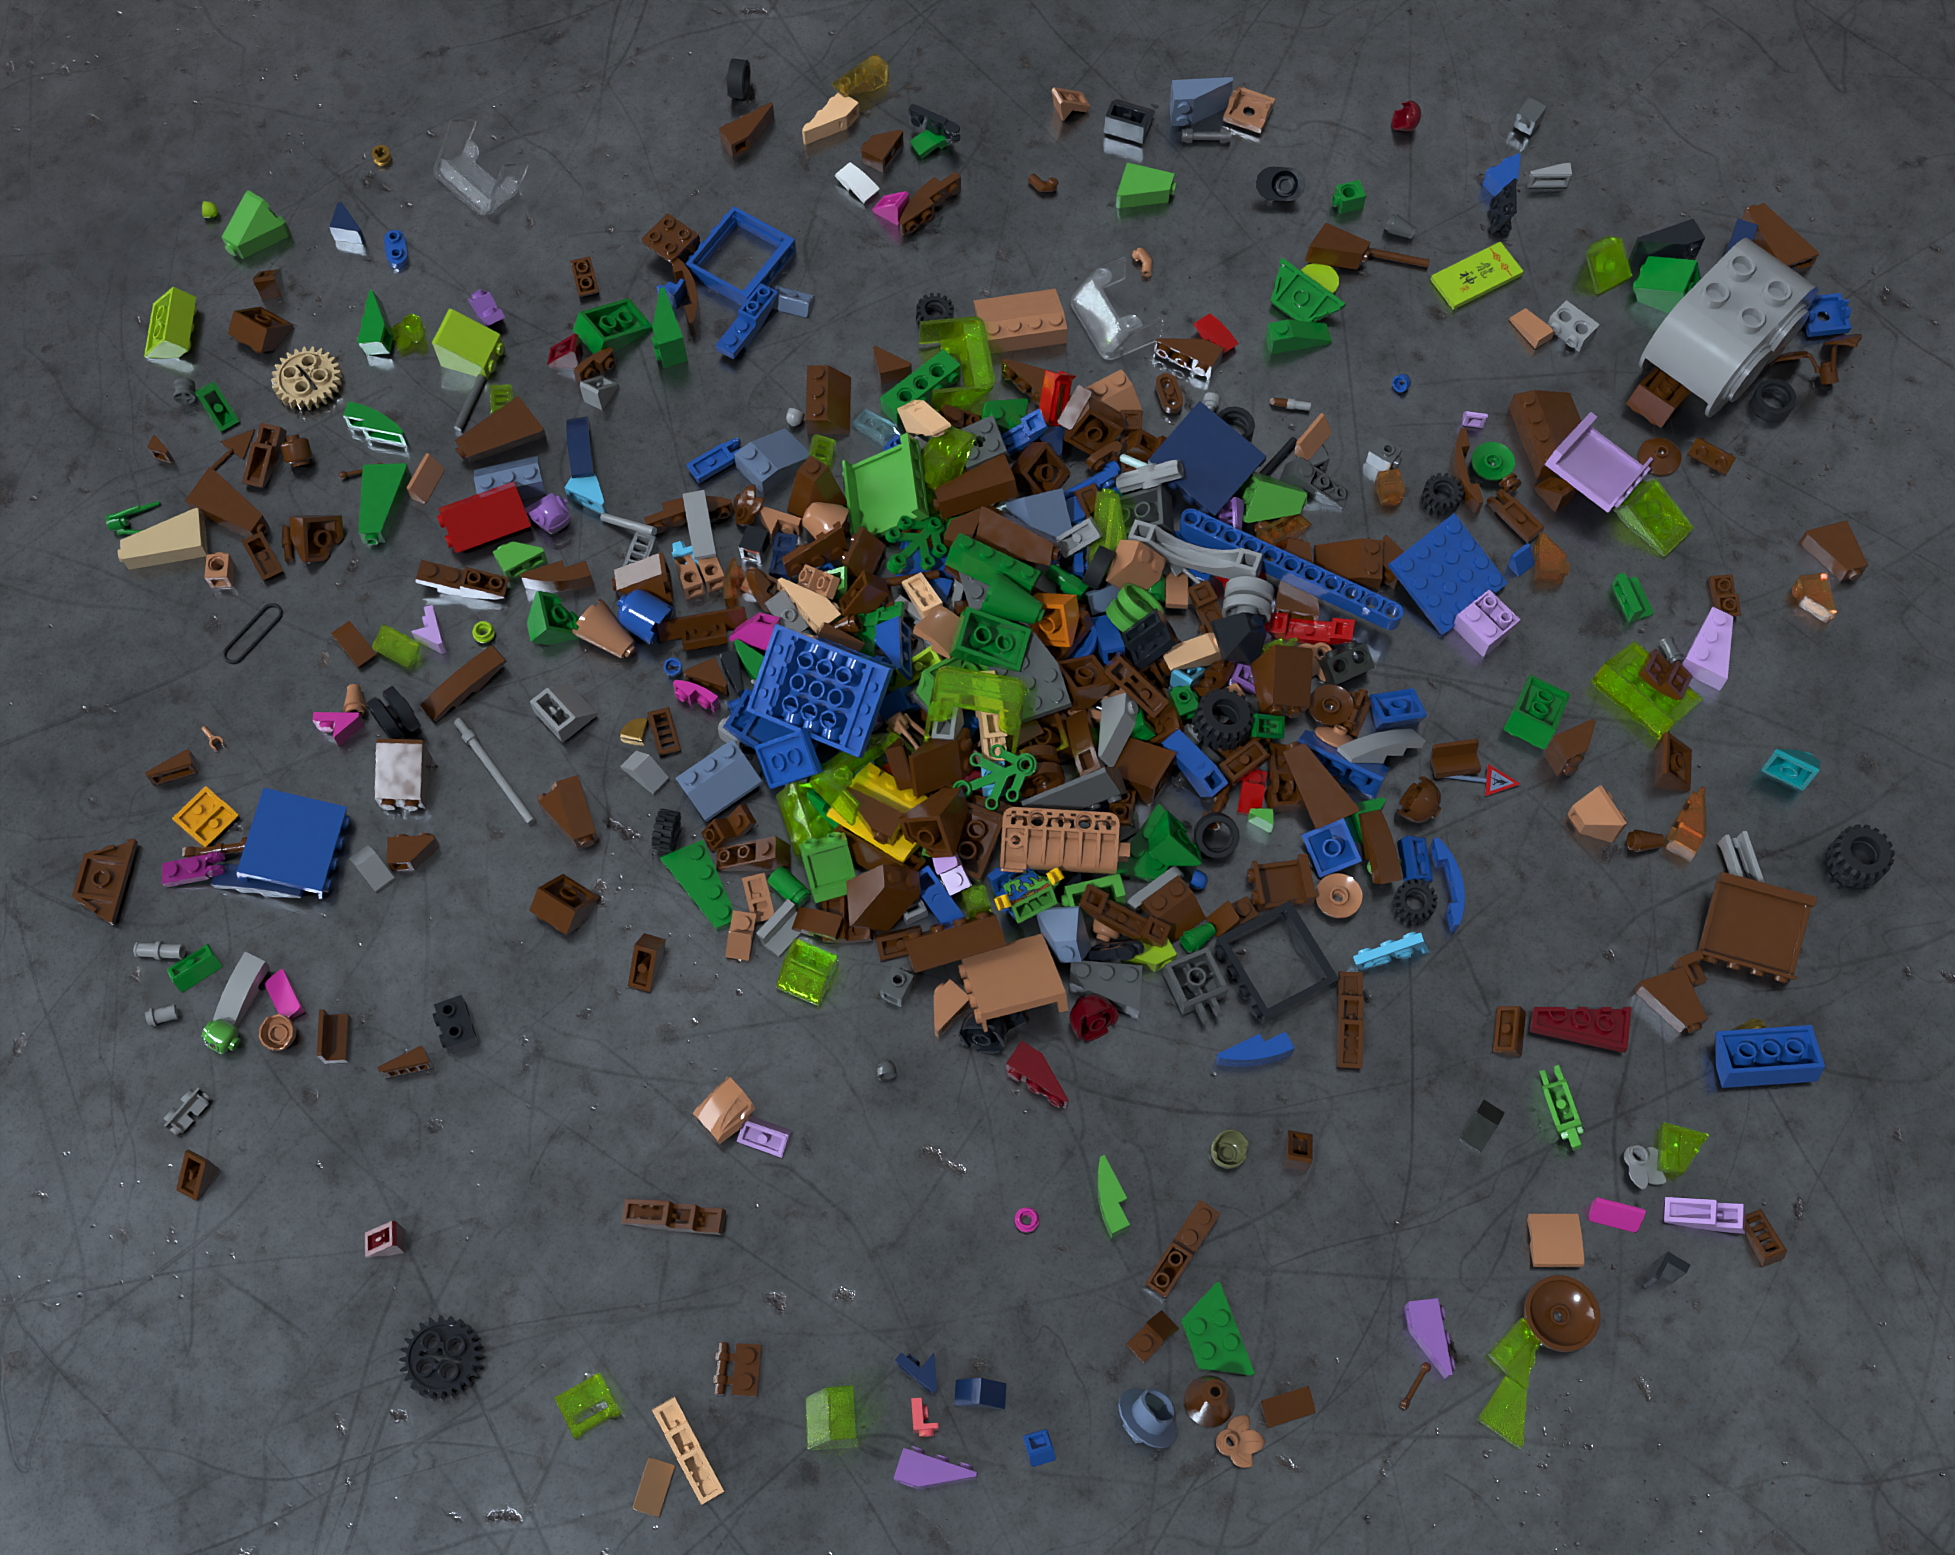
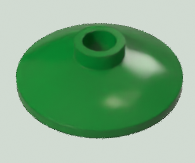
M1486 442L1474 450L1471 463L1479 476L1487 480L1496 481L1502 480L1512 473L1515 466V458L1511 450L1505 445L1497 442Z

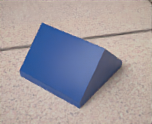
M1414 688L1370 695L1375 729L1420 723L1427 717V713Z

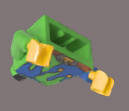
M1059 867L1046 873L1047 877L1039 876L1034 871H1029L1023 875L1013 874L1009 882L1003 886L1006 893L994 898L998 911L1007 914L1010 913L1012 908L1017 923H1020L1058 904L1053 890L1057 887L1060 880L1064 879Z

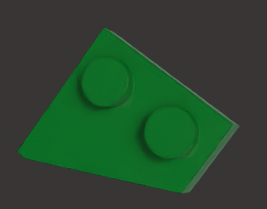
M1028 399L987 401L983 406L981 420L993 415L1000 431L1007 432L1022 423L1021 418L1026 415Z

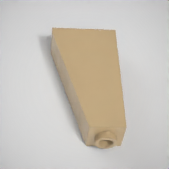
M194 508L120 540L121 549H118V558L130 570L206 557L208 553L205 518L199 508Z

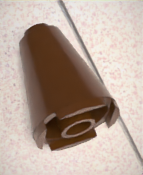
M1204 1375L1192 1381L1186 1390L1184 1398L1186 1410L1190 1418L1198 1425L1208 1428L1216 1427L1227 1422L1232 1416L1235 1408L1234 1392L1230 1385L1222 1378Z

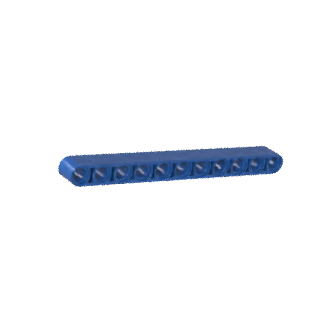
M1186 509L1182 513L1180 531L1183 535L1217 550L1243 548L1262 553V572L1384 629L1394 630L1399 626L1403 615V608L1400 604L1196 509ZM1266 558H1271L1274 561H1268ZM1287 567H1290V568H1293L1294 570L1290 571V570H1287L1286 568H1287ZM1306 577H1312L1314 580H1309ZM1326 586H1331L1334 589H1328ZM1347 596H1353L1355 599H1350ZM1367 605H1373L1375 608H1369ZM1388 614L1394 615L1396 618H1391Z

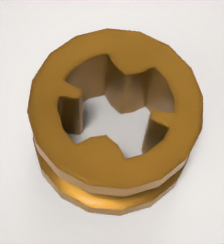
M378 145L372 149L371 154L376 164L385 165L390 162L391 154L387 146ZM380 153H385V156L382 155L383 157H378V154L381 156Z

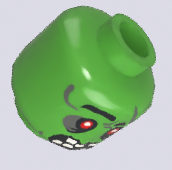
M223 1019L211 1020L204 1028L201 1036L204 1038V1045L219 1054H225L229 1050L234 1051L240 1042L238 1028Z

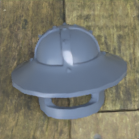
M1134 1388L1126 1390L1120 1396L1118 1407L1124 1422L1123 1427L1135 1443L1143 1442L1148 1446L1161 1449L1169 1447L1176 1440L1178 1430L1175 1422V1407L1172 1400L1164 1392L1155 1388H1149L1146 1391Z

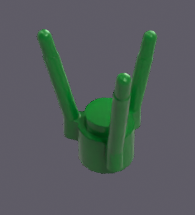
M160 501L143 506L137 505L106 515L108 529L111 532L116 531L117 535L136 534L143 531L125 529L126 526H129L128 516L158 506Z

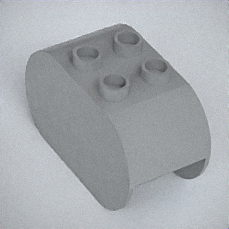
M1743 238L1673 308L1646 346L1640 358L1639 367L1642 370H1646L1655 364L1706 401L1708 405L1705 415L1710 418L1728 401L1734 402L1752 384L1765 365L1773 362L1790 344L1810 314L1808 308L1818 292V287L1750 239Z

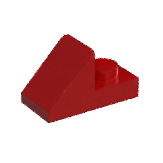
M1255 770L1242 780L1237 813L1248 815L1250 809L1262 808L1266 787V771Z

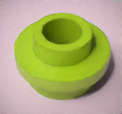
M481 621L474 626L472 634L477 642L487 643L494 638L495 629L492 624ZM484 631L488 632L485 635H481V633Z

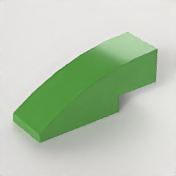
M1102 1155L1099 1160L1097 1176L1098 1198L1105 1226L1112 1239L1129 1230L1130 1224L1121 1208L1122 1205L1126 1204L1127 1197L1105 1155Z

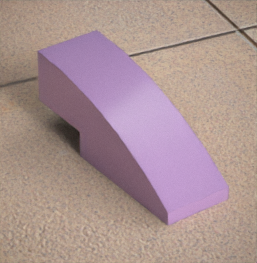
M1665 1197V1223L1711 1231L1745 1234L1746 1209L1744 1204L1718 1203L1717 1200Z

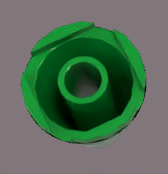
M997 572L987 591V596L982 603L980 611L1002 619L1034 625L1036 621H1041L1045 609H1042L1043 603L1004 574Z

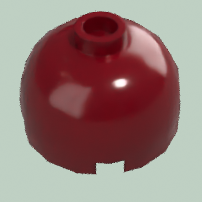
M1090 994L1078 998L1069 1015L1074 1033L1080 1040L1084 1038L1085 1041H1092L1109 1032L1107 1027L1111 1023L1115 1025L1119 1017L1115 1006L1106 997L1098 994Z

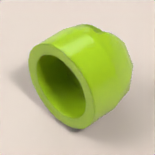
M203 201V218H214L217 216V205L213 202Z

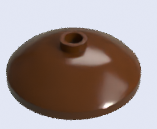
M1565 1275L1546 1277L1530 1289L1525 1299L1524 1316L1526 1324L1532 1335L1549 1349L1559 1352L1579 1350L1589 1344L1598 1332L1601 1319L1598 1302L1590 1289L1575 1278ZM1554 1313H1558L1561 1316V1321H1557L1554 1318Z

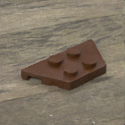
M131 838L127 840V843L118 846L112 844L98 851L93 850L84 853L72 898L110 925H115L138 844L136 839Z

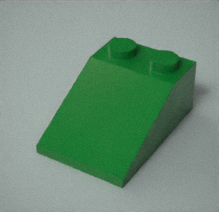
M662 287L659 291L652 326L654 336L651 337L656 360L662 362L663 368L686 362L688 359L681 330L666 290Z
M630 298L579 312L573 331L579 335V338L593 354L610 347L616 353L652 330L653 325Z
M967 606L960 615L949 656L969 663L1019 672L1031 629Z
M1529 674L1503 730L1529 742L1533 746L1545 750L1558 727L1570 693Z

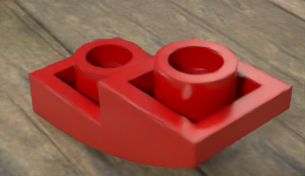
M1210 313L1193 324L1203 339H1209L1210 342L1224 348L1223 354L1239 344L1230 331Z

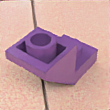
M480 289L471 294L472 297L468 301L484 326L487 327L505 318L489 291Z

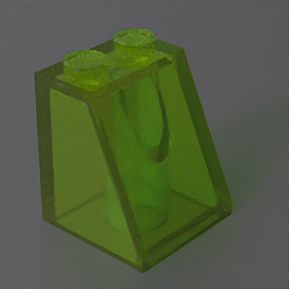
M854 1385L826 1387L806 1397L807 1450L859 1447L857 1395Z

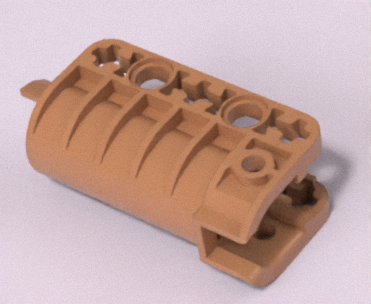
M1010 807L1003 815L1000 872L1026 873V869L1051 871L1059 867L1060 871L1116 874L1117 862L1128 863L1130 843L1119 842L1120 823L1118 817L1113 813ZM1012 818L1016 819V824L1014 825L1011 824ZM1023 818H1026V819H1027V825H1026V826H1023V823H1024ZM1039 819L1043 824L1041 826H1034L1031 822ZM1048 820H1052L1050 824L1051 827H1048L1047 825ZM1058 821H1063V827H1059ZM1070 821H1074V827H1073V828H1070V827H1071ZM1086 822L1090 827L1082 829L1078 824ZM1096 823H1098L1097 828H1099V830H1094ZM1105 824H1110L1111 830H1106Z

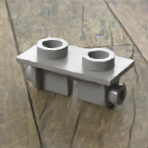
M190 1088L180 1099L184 1102L178 1110L173 1107L163 1118L167 1121L164 1126L166 1127L168 1124H171L173 1127L170 1131L176 1136L180 1133L183 1134L194 1121L187 1115L189 1111L198 1116L209 1105L208 1101L211 1098L204 1092L198 1095L199 1088L195 1091Z

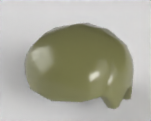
M1235 1129L1224 1130L1214 1138L1211 1145V1156L1214 1162L1222 1168H1237L1247 1158L1249 1142L1242 1132Z

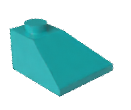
M1775 749L1760 771L1804 791L1818 774L1821 760L1815 758L1811 753L1801 750Z

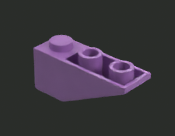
M1438 1298L1408 1302L1404 1308L1410 1334L1444 1379L1450 1378L1453 1375L1452 1371H1455L1453 1356H1449L1447 1346L1450 1345V1337L1448 1331L1444 1330L1442 1320H1445L1443 1305H1439Z
M910 1446V1449L903 1448L894 1475L895 1482L916 1489L953 1484L977 1478V1472L973 1471V1466L959 1462L958 1466L948 1463L949 1458L935 1454L934 1458L924 1455L925 1450Z

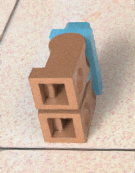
M684 541L672 544L673 560L687 600L705 594L699 571H701L708 593L727 587L724 573L716 556L694 560L692 546L685 547Z

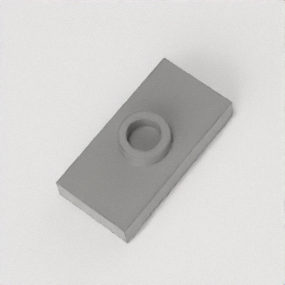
M781 590L765 602L773 616L781 617L780 625L797 632H802L809 627L784 590Z

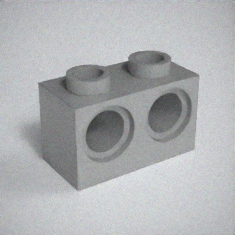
M1567 300L1550 316L1547 324L1555 331L1554 335L1560 337L1570 347L1575 348L1579 352L1595 337L1600 324Z

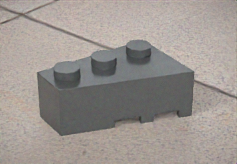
M1093 961L1071 962L1069 992L1079 996L1090 994L1104 996L1117 1010L1129 1014L1132 1018L1138 1020L1142 965Z

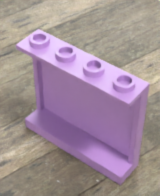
M1590 412L1558 446L1545 465L1606 512H1609L1613 506L1618 508L1650 471L1651 468L1648 465L1653 458L1650 457L1644 465L1640 464L1591 427L1597 416Z

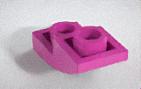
M675 680L673 682L674 694L680 701H687L690 705L697 701L703 708H710L713 712L720 707L718 696L706 688L682 680Z

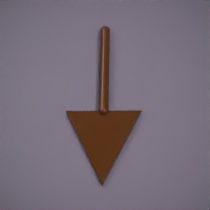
M255 429L221 441L220 443L229 450L211 468L215 470L232 453H235L244 460Z

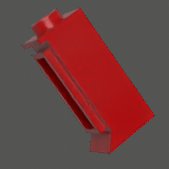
M1045 370L1039 409L1044 416L1047 426H1061L1057 421L1069 401L1072 381L1076 375L1064 371L1056 373Z

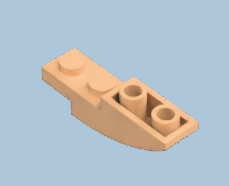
M995 670L972 672L976 718L979 720L982 754L992 762L1007 761L1003 758H994L990 754V749L995 744L1003 745L1006 749L1005 737L1007 736L1003 703ZM999 747L995 749V754L997 756L1001 754V749Z

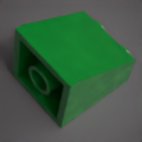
M1648 256L1645 264L1641 266L1638 280H1635L1633 284V292L1636 294L1637 302L1669 314L1678 302L1701 280L1698 261Z

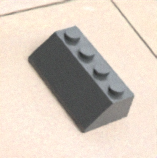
M1104 767L1023 800L1021 803L1024 808L1075 811L1087 809L1088 811H1095L1101 808V803L1108 801L1109 804L1120 801L1122 800L1121 795L1128 792L1118 767ZM1039 819L1034 820L1037 826H1041L1043 824V822ZM1048 820V826H1050L1052 820Z

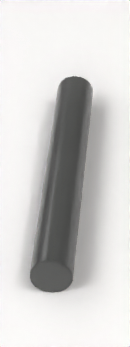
M479 374L453 427L456 431L461 432L486 380L483 375Z

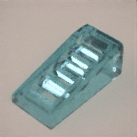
M864 409L852 423L853 427L884 447L897 433L900 435L897 424L867 409Z

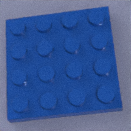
M1455 513L1388 564V567L1441 635L1454 627L1456 616L1485 592L1490 590L1495 594L1508 584Z

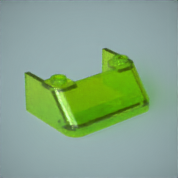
M970 316L920 321L919 344L940 342L941 350L944 349L951 356L959 355L965 387L932 390L931 407L938 412L945 404L965 409L994 388L995 375L985 324L981 318Z
M951 666L939 668L934 679L923 741L928 742L933 721L944 722L948 720L951 716L952 708L958 707L998 714L999 729L1005 734L1014 735L1011 753L1016 755L1027 694L1025 682L1018 678Z
M871 734L863 758H858L842 751L821 765L822 772L810 777L812 788L849 825L853 826L855 824L860 805L846 790L852 784L853 773L885 753L886 748L897 738L901 737L899 734ZM904 740L910 756L916 750Z

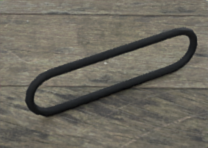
M276 603L266 604L225 647L222 654L223 659L229 663H237L242 660L281 618L282 608ZM270 606L277 607L279 609L278 616L245 652L235 660L228 659L226 657L227 650L263 611Z

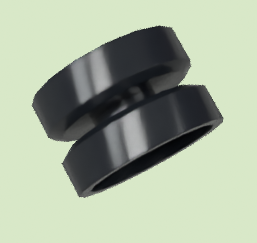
M393 685L383 691V698L388 706H385L377 697L365 703L389 739L404 738V733L399 726L400 723L410 733L421 727L413 709Z

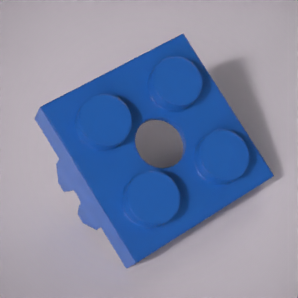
M1841 293L1816 295L1808 308L1810 314L1804 323L1807 336L1849 333L1852 328L1849 321L1851 307H1847L1849 300H1843ZM1824 312L1829 315V320L1821 321L1818 319L1817 314Z

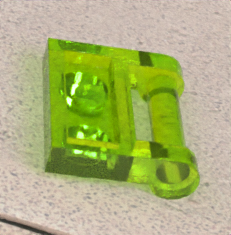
M600 1372L554 1397L574 1439L581 1437V1433L613 1416L615 1418L621 1414ZM603 1401L606 1402L607 1408L576 1424L574 1417Z

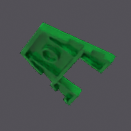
M903 601L895 602V605L887 608L884 606L877 608L875 612L866 615L864 613L858 615L862 621L863 630L858 635L852 637L865 643L859 652L871 657L877 656L878 646L874 639L876 636V625L896 616L903 620L905 611ZM895 669L892 673L889 686H895L897 674Z

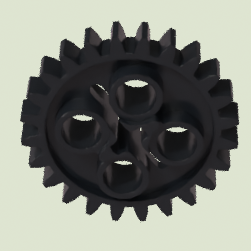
M439 1315L438 1323H436L430 1317L428 1326L420 1322L421 1330L419 1332L414 1329L411 1330L414 1336L413 1339H404L409 1346L408 1348L400 1349L406 1354V1357L399 1359L401 1363L406 1364V1366L400 1369V1372L403 1374L409 1373L404 1378V1381L406 1383L413 1381L410 1388L413 1391L419 1388L418 1394L422 1397L428 1391V1398L433 1400L436 1393L440 1400L444 1399L445 1393L449 1397L454 1398V1390L457 1389L459 1392L464 1393L462 1385L465 1383L468 1386H472L469 1380L470 1376L478 1377V1374L474 1372V1368H480L482 1364L476 1360L483 1357L484 1354L476 1350L482 1346V1343L474 1342L478 1334L476 1332L469 1334L472 1327L468 1324L463 1328V1320L459 1319L455 1323L454 1317L449 1316L447 1322H445L444 1317ZM437 1337V1345L434 1348L428 1349L427 1343L429 1339ZM461 1341L462 1349L457 1353H452L453 1344ZM427 1352L436 1356L445 1354L452 1359H463V1362L455 1363L445 1359H441L439 1362L434 1357L420 1356V1353ZM426 1362H430V1371L421 1374V1366ZM449 1367H455L456 1372L454 1376L446 1379L445 1371Z

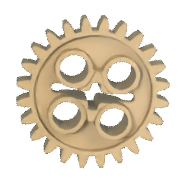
M313 346L310 351H307L303 347L302 352L294 349V355L287 352V359L280 358L282 364H275L277 371H272L274 378L271 379L275 394L279 400L282 399L284 405L289 403L292 409L297 405L299 410L307 406L308 410H311L313 404L319 408V402L322 401L324 404H327L326 398L333 399L332 392H339L337 386L342 385L340 378L343 376L335 357H331L330 352L324 353L322 348L316 352ZM297 366H300V367H301V369L304 371V373H305V375L307 376V378H308L310 381H312L314 387H316L317 390H314V389L310 386L309 382L307 381V379H306L304 376H302V374H301L300 370L297 368Z

